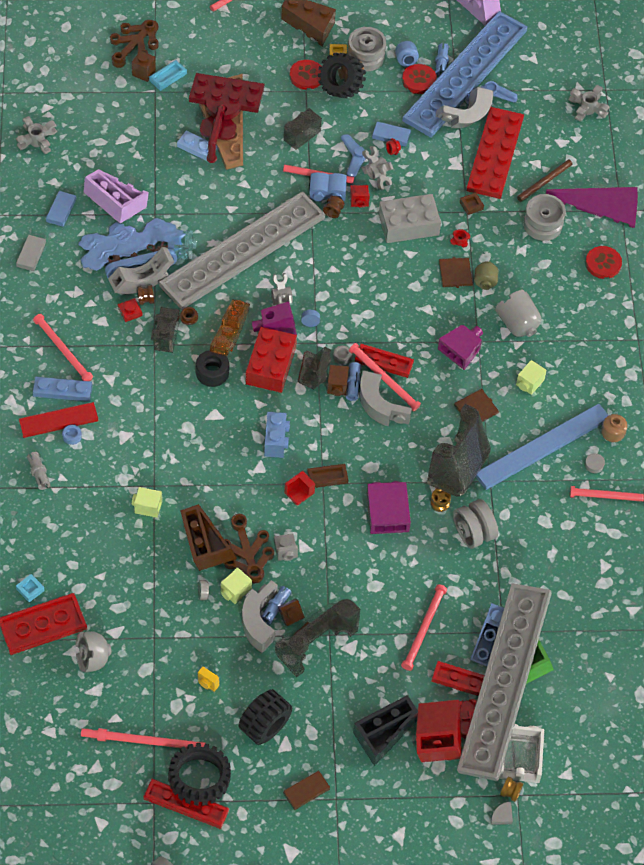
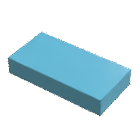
M175 60L151 75L149 81L162 91L185 76L187 69Z

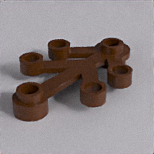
M145 20L141 25L132 26L129 23H122L120 26L122 34H129L130 32L139 33L127 36L113 33L110 36V42L113 45L130 42L121 52L113 54L112 65L116 68L125 66L126 56L136 46H138V52L141 50L148 53L144 45V38L146 36L149 37V49L156 50L159 47L158 40L155 37L159 26L154 20Z
M235 514L231 519V526L238 532L242 548L232 544L228 539L224 540L231 547L235 555L246 560L247 565L234 559L231 560L234 562L233 564L225 562L224 566L227 569H236L238 567L252 579V583H259L264 578V566L268 560L274 558V549L272 547H265L257 563H255L254 557L262 544L269 541V533L266 530H260L256 540L250 547L245 530L247 518L243 514ZM261 535H265L266 538L263 539V538H260V536H261ZM266 552H271L272 554H271V555H266L265 553H266ZM256 573L258 576H251V574Z

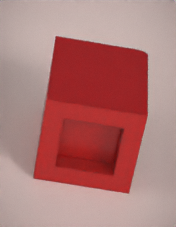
M301 471L285 483L284 493L295 505H299L315 493V483L304 471Z

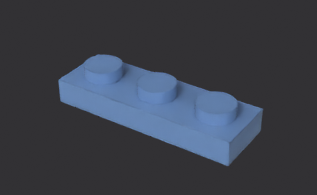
M35 377L33 397L90 402L93 385L89 381Z

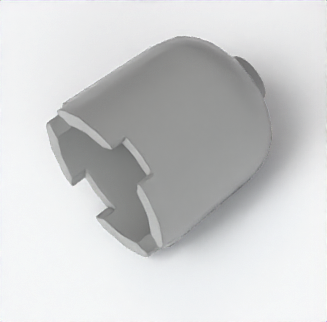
M516 291L509 295V300L505 303L501 301L496 306L495 311L514 336L530 337L537 332L536 329L539 327L542 317L527 291Z

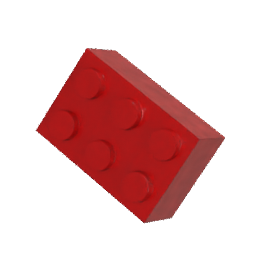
M260 327L246 370V385L282 393L296 350L297 335Z

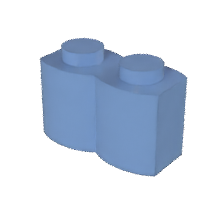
M312 173L310 199L322 201L327 200L329 196H337L345 201L347 175L339 173Z

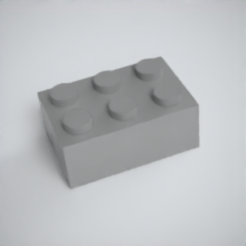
M433 194L380 201L379 218L386 243L432 237L440 234L441 220Z

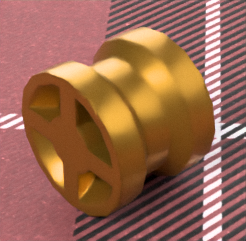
M445 488L435 489L431 496V507L438 512L446 511L450 505V492Z
M508 776L500 795L503 797L508 796L512 801L516 802L524 783L515 782Z

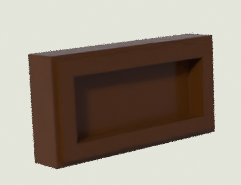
M345 464L307 468V475L315 483V488L348 484L349 480Z
M318 770L284 790L283 794L292 808L296 810L329 791L330 786Z

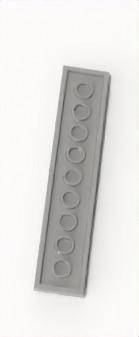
M302 191L159 281V286L182 310L324 220L325 213Z
M511 584L457 768L458 773L494 781L499 780L551 598V590Z

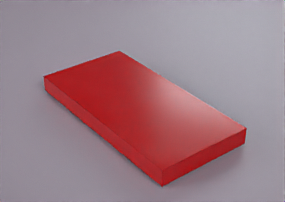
M75 593L0 617V629L10 655L87 630V624Z

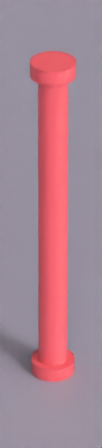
M42 314L36 315L33 319L34 323L38 324L81 375L82 381H91L93 375L86 371L46 323Z
M357 343L353 344L349 352L351 354L354 353L374 373L381 374V379L411 406L413 412L416 411L421 403L415 401L358 348L359 345Z
M570 487L571 498L582 496L644 502V494Z
M436 585L435 595L407 658L401 664L402 668L411 671L414 667L415 657L442 596L447 592V588L443 585Z

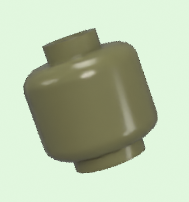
M488 261L477 265L474 277L475 284L483 290L495 287L498 283L499 270L497 266Z

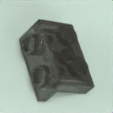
M324 347L317 354L308 350L304 352L298 383L314 390L326 381L328 373H326L327 367L331 362V349Z

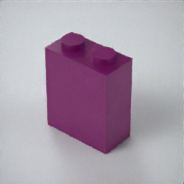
M373 482L372 484H367L366 494L370 534L409 532L411 521L406 482Z

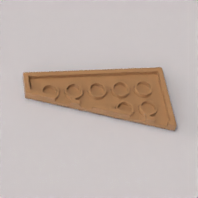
M243 74L228 78L243 80ZM199 104L204 118L210 117L206 110V105ZM242 110L235 118L231 119L237 125L234 138L231 140H217V149L226 170L243 166Z

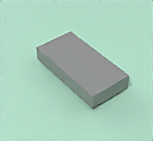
M28 235L16 266L34 271L46 245V239Z

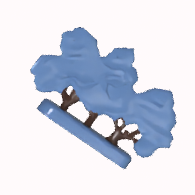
M158 218L147 223L143 232L140 233L136 232L134 227L124 226V224L116 221L108 228V236L95 233L84 235L81 238L79 246L89 250L81 258L83 268L89 267L97 271L104 264L110 262L105 268L106 276L109 278L118 267L129 269L140 267L150 261L162 247H167L174 260L172 265H174L177 261V256L172 249L181 247V238L186 234L182 230H177L176 225ZM161 241V246L155 249L156 242ZM143 249L152 251V253L137 255L138 251ZM122 256H125V257H130V256H131V257H132V258H127V259L120 260V258H121Z

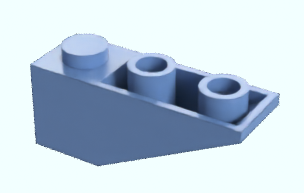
M491 603L470 660L488 666L503 615V607Z

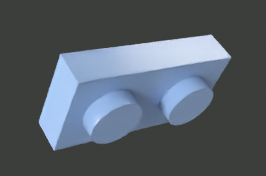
M185 131L178 140L177 147L207 161L208 141L189 131Z

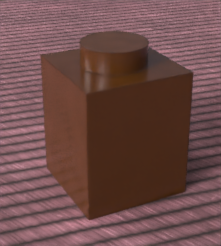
M140 50L132 61V76L148 82L149 77L156 71L155 56Z
M330 365L327 394L346 396L349 366Z

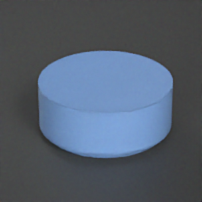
M315 310L304 311L301 318L302 324L308 327L317 326L320 323V314Z
M76 425L66 426L62 431L64 442L70 445L79 443L82 438L81 429Z

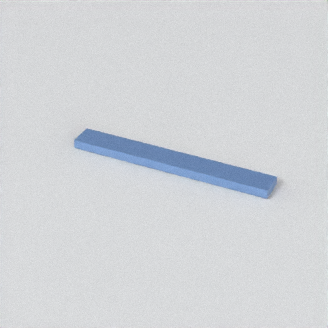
M597 404L475 473V477L487 490L601 426L608 414L600 404Z

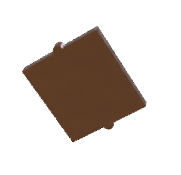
M452 257L449 259H439L443 287L459 288V286H473L469 258Z
M482 389L454 403V406L461 413V417L468 422L471 428L499 413L492 399Z

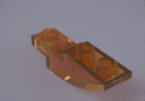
M232 299L222 318L221 326L210 345L211 352L228 356L229 352L233 351L250 308L249 303Z

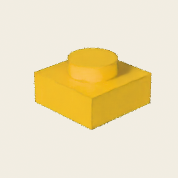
M330 44L329 55L333 56V53L347 54V45Z
M202 666L198 671L199 684L203 688L211 689L215 692L219 687V677Z

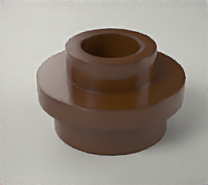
M186 307L180 313V320L185 325H193L198 321V313L194 308Z

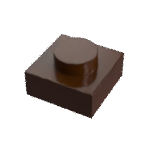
M476 192L460 198V204L467 215L484 210V204Z
M296 598L278 606L286 626L305 618L299 601Z

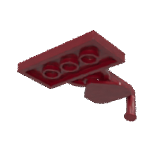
M200 73L195 74L189 102L206 105V110L210 117L202 120L200 126L201 135L209 138L207 155L209 163L217 161V140H231L234 138L237 125L231 119L235 118L241 110L254 113L259 112L265 88L264 83Z

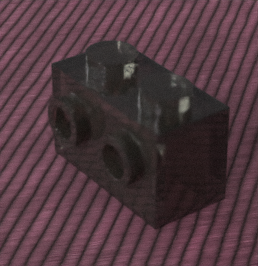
M308 108L306 111L301 112L294 120L285 124L283 140L297 150L321 132L322 118Z
M161 307L160 313L156 314L155 325L157 326L156 329L152 330L151 340L154 341V350L173 353L180 323L178 309Z

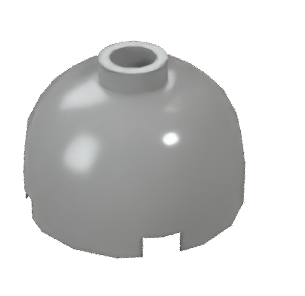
M80 632L77 635L76 647H79L80 653L76 654V659L82 672H93L103 668L108 661V657L111 655L110 644H107L106 639L97 632Z

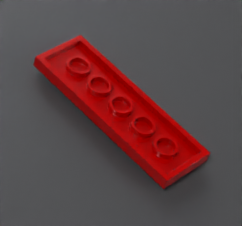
M490 107L466 191L501 199L524 114Z

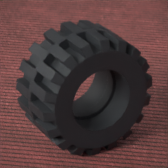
M333 53V56H327L328 60H323L321 62L323 66H319L318 69L321 70V73H318V77L321 78L319 84L323 85V91H327V94L339 98L353 97L354 93L358 94L360 92L359 88L364 86L362 82L366 80L363 77V74H366V71L362 69L364 67L363 63H360L358 58L345 53ZM344 65L348 70V78L344 84L339 86L336 81V73Z
M270 689L260 694L251 702L242 714L238 727L255 744H264L284 727L290 718L293 708L274 689Z

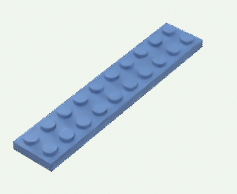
M499 11L403 116L402 121L432 138L446 122L442 118L436 117V110L444 105L458 109L466 100L468 94L484 80L527 32V26Z

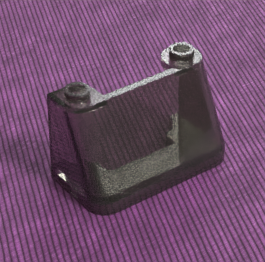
M464 404L460 411L461 420L454 440L457 442L456 446L441 443L435 448L432 453L426 483L453 496H462L466 493L489 457L491 450L478 410L467 404Z
M349 599L339 600L323 606L276 642L275 653L277 657L298 677L305 670L302 662L306 659L304 653L309 649V644L329 629L336 636L340 632H346L350 637L358 632L361 609Z

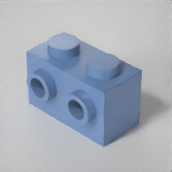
M267 412L264 457L284 458V448L288 449L289 437H285V432H289L290 421H286L287 413Z

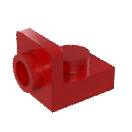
M350 185L351 207H369L370 194L368 185Z

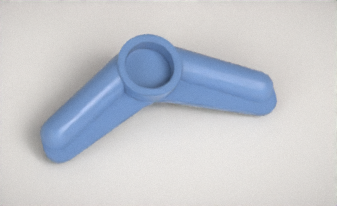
M489 81L481 87L492 90L495 97L513 103L517 102L518 97L516 93L497 85L494 81ZM468 94L465 100L467 104H469L470 94Z
M345 134L341 136V140L352 154L347 176L355 177L366 160L362 154V151L365 150L350 135Z

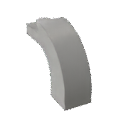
M477 87L470 92L469 104L466 110L444 105L436 110V117L442 118L446 122L451 121V128L468 127L487 114L492 104L493 91Z
M162 247L146 264L131 269L118 267L108 280L115 293L134 294L137 293V287L147 288L148 285L154 287L159 284V281L168 276L167 270L174 263V260L168 248Z
M363 371L360 383V401L365 412L372 419L386 426H389L390 420L400 424H409L412 408L392 404L384 400L379 393L382 375Z
M272 580L267 585L264 584L258 593L252 589L246 596L242 609L244 634L250 644L261 653L275 641L276 631L267 625L260 616L262 609L277 594L278 585Z

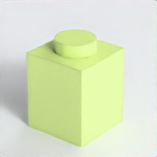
M531 360L518 374L516 385L522 391L532 395L544 381L546 369Z
M139 487L137 494H134L132 498L135 513L158 518L162 504V491Z
M238 567L221 582L222 596L228 601L231 600L234 604L252 589V579Z

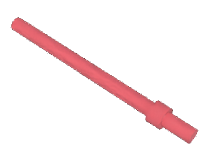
M82 728L81 737L97 738V741L114 740L174 748L185 747L186 749L188 744H193V747H196V743H201V747L205 745L204 742L109 732L107 729L102 728L98 730Z

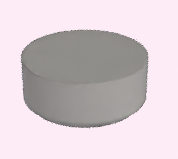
M347 346L335 348L333 353L334 361L340 365L348 364L352 359V354L349 352L350 348Z
M596 453L588 455L585 461V467L591 473L601 472L605 465L604 458Z
M199 580V600H207L209 597V584L207 580Z

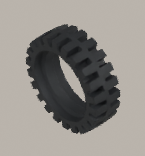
M196 743V747H193V744H188L187 749L185 747L180 748V752L177 751L174 757H172L168 771V782L170 788L173 789L174 795L178 794V798L181 801L185 798V803L188 804L194 801V805L197 806L199 802H202V805H207L208 801L212 804L216 801V798L218 800L222 798V795L226 793L229 787L231 766L228 763L227 756H224L221 750L217 752V747L215 746L210 749L209 744L206 743L204 747H201V743ZM205 760L218 768L220 778L211 787L196 789L188 786L180 779L179 771L181 766L189 761Z

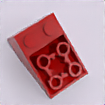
M459 700L419 703L416 742L417 755L421 763L461 758L462 741Z

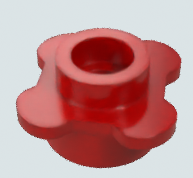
M463 229L453 231V238L450 240V243L465 248L468 246L467 241L470 239V234Z

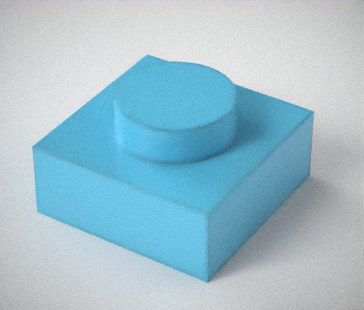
M32 574L16 585V590L28 602H31L45 591L44 586Z

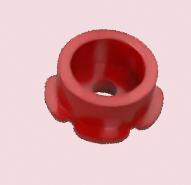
M391 138L390 141L386 142V150L389 155H397L401 150L398 140Z

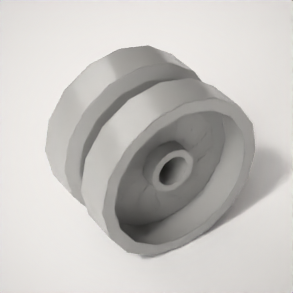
M372 27L355 29L348 39L347 54L358 58L363 63L365 71H373L383 65L386 50V37L384 34Z
M539 194L530 199L523 222L527 234L540 241H549L561 234L566 215L565 205L556 196L549 194Z
M478 499L469 503V507L464 505L454 510L453 518L456 529L468 548L473 549L482 545L483 541L489 542L498 537V526L495 517L484 500Z

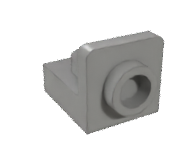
M294 534L274 536L278 561H290L298 558V547L295 543Z

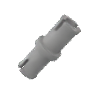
M32 452V458L29 454L27 456L32 468L31 474L35 477L38 488L45 490L47 487H50V482L46 475L47 469L42 464L39 453Z

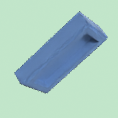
M377 122L372 139L387 142L393 138L398 140L401 146L406 147L411 130Z
M59 191L46 217V222L64 227L76 201V195Z

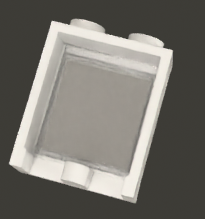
M514 724L499 779H507L509 776L515 781L540 782L544 729H540L537 726L522 727Z

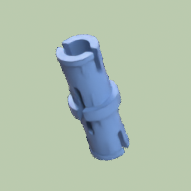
M443 43L438 45V55L435 58V73L437 76H440V71L443 73L449 63V46L445 43L444 49H442Z
M357 362L349 364L346 399L349 401H356L358 399V389L361 383V364Z
M281 586L275 597L269 600L268 607L261 615L264 622L267 621L268 625H271L275 616L280 612L278 606L283 605L292 594L290 589H285V586Z

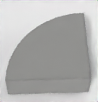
M511 802L503 803L495 809L491 825L512 824Z

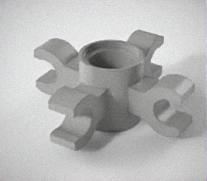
M596 85L592 92L589 91L581 94L576 88L572 89L569 100L573 103L581 104L576 111L578 114L575 119L582 121L585 115H591L594 112L602 118L608 115L607 111L610 107L607 104L597 102L602 95L600 92L603 90V87Z
M29 116L23 118L22 120L25 123L23 127L28 131V134L16 138L18 148L23 150L31 144L34 147H40L44 154L51 152L49 148L50 143L45 137L57 133L55 122L51 120L45 126H42L38 123L33 124Z
M371 146V155H369L368 151H362L364 158L368 159L369 163L361 168L363 173L368 174L371 179L377 178L378 189L384 190V181L386 185H392L391 179L386 177V172L392 170L393 166L391 162H387L383 157L378 158L377 148Z
M283 273L281 281H278L276 274H273L272 278L277 288L271 289L273 305L285 302L293 303L291 287H285L288 279L286 273Z

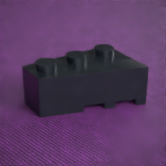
M406 695L354 723L353 734L374 766L417 722L418 710L409 696Z

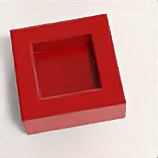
M135 298L118 304V310L125 322L142 316V311Z

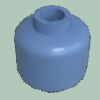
M403 41L395 49V55L400 65L409 67L418 61V50L413 42Z

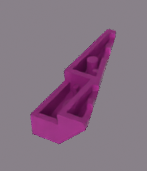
M638 187L546 189L545 194L556 196L564 205L567 203L575 206L578 210L599 217L606 216L614 219V222L619 223L621 221L629 224V227L635 228Z

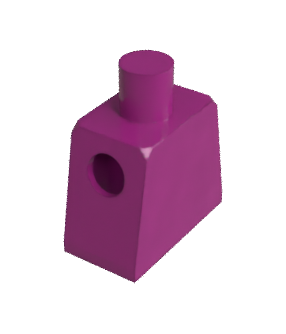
M290 302L262 309V319L252 321L254 332H258L260 327L297 335Z
M460 325L439 339L438 350L465 370L481 349L482 340L480 336L483 335V331L478 326L470 330L466 326Z

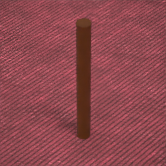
M568 159L518 195L517 199L522 202L572 166V161Z

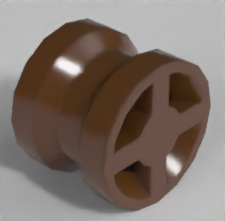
M329 196L327 204L323 207V212L330 218H338L341 213L340 210L344 208L345 203L337 196Z
M148 285L147 288L137 287L139 305L147 302L154 304L152 285Z

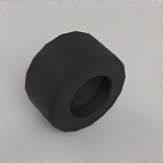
M208 350L201 353L196 359V376L201 384L216 387L226 382L229 377V360L224 353L218 350ZM208 366H217L220 369L209 371L206 368Z

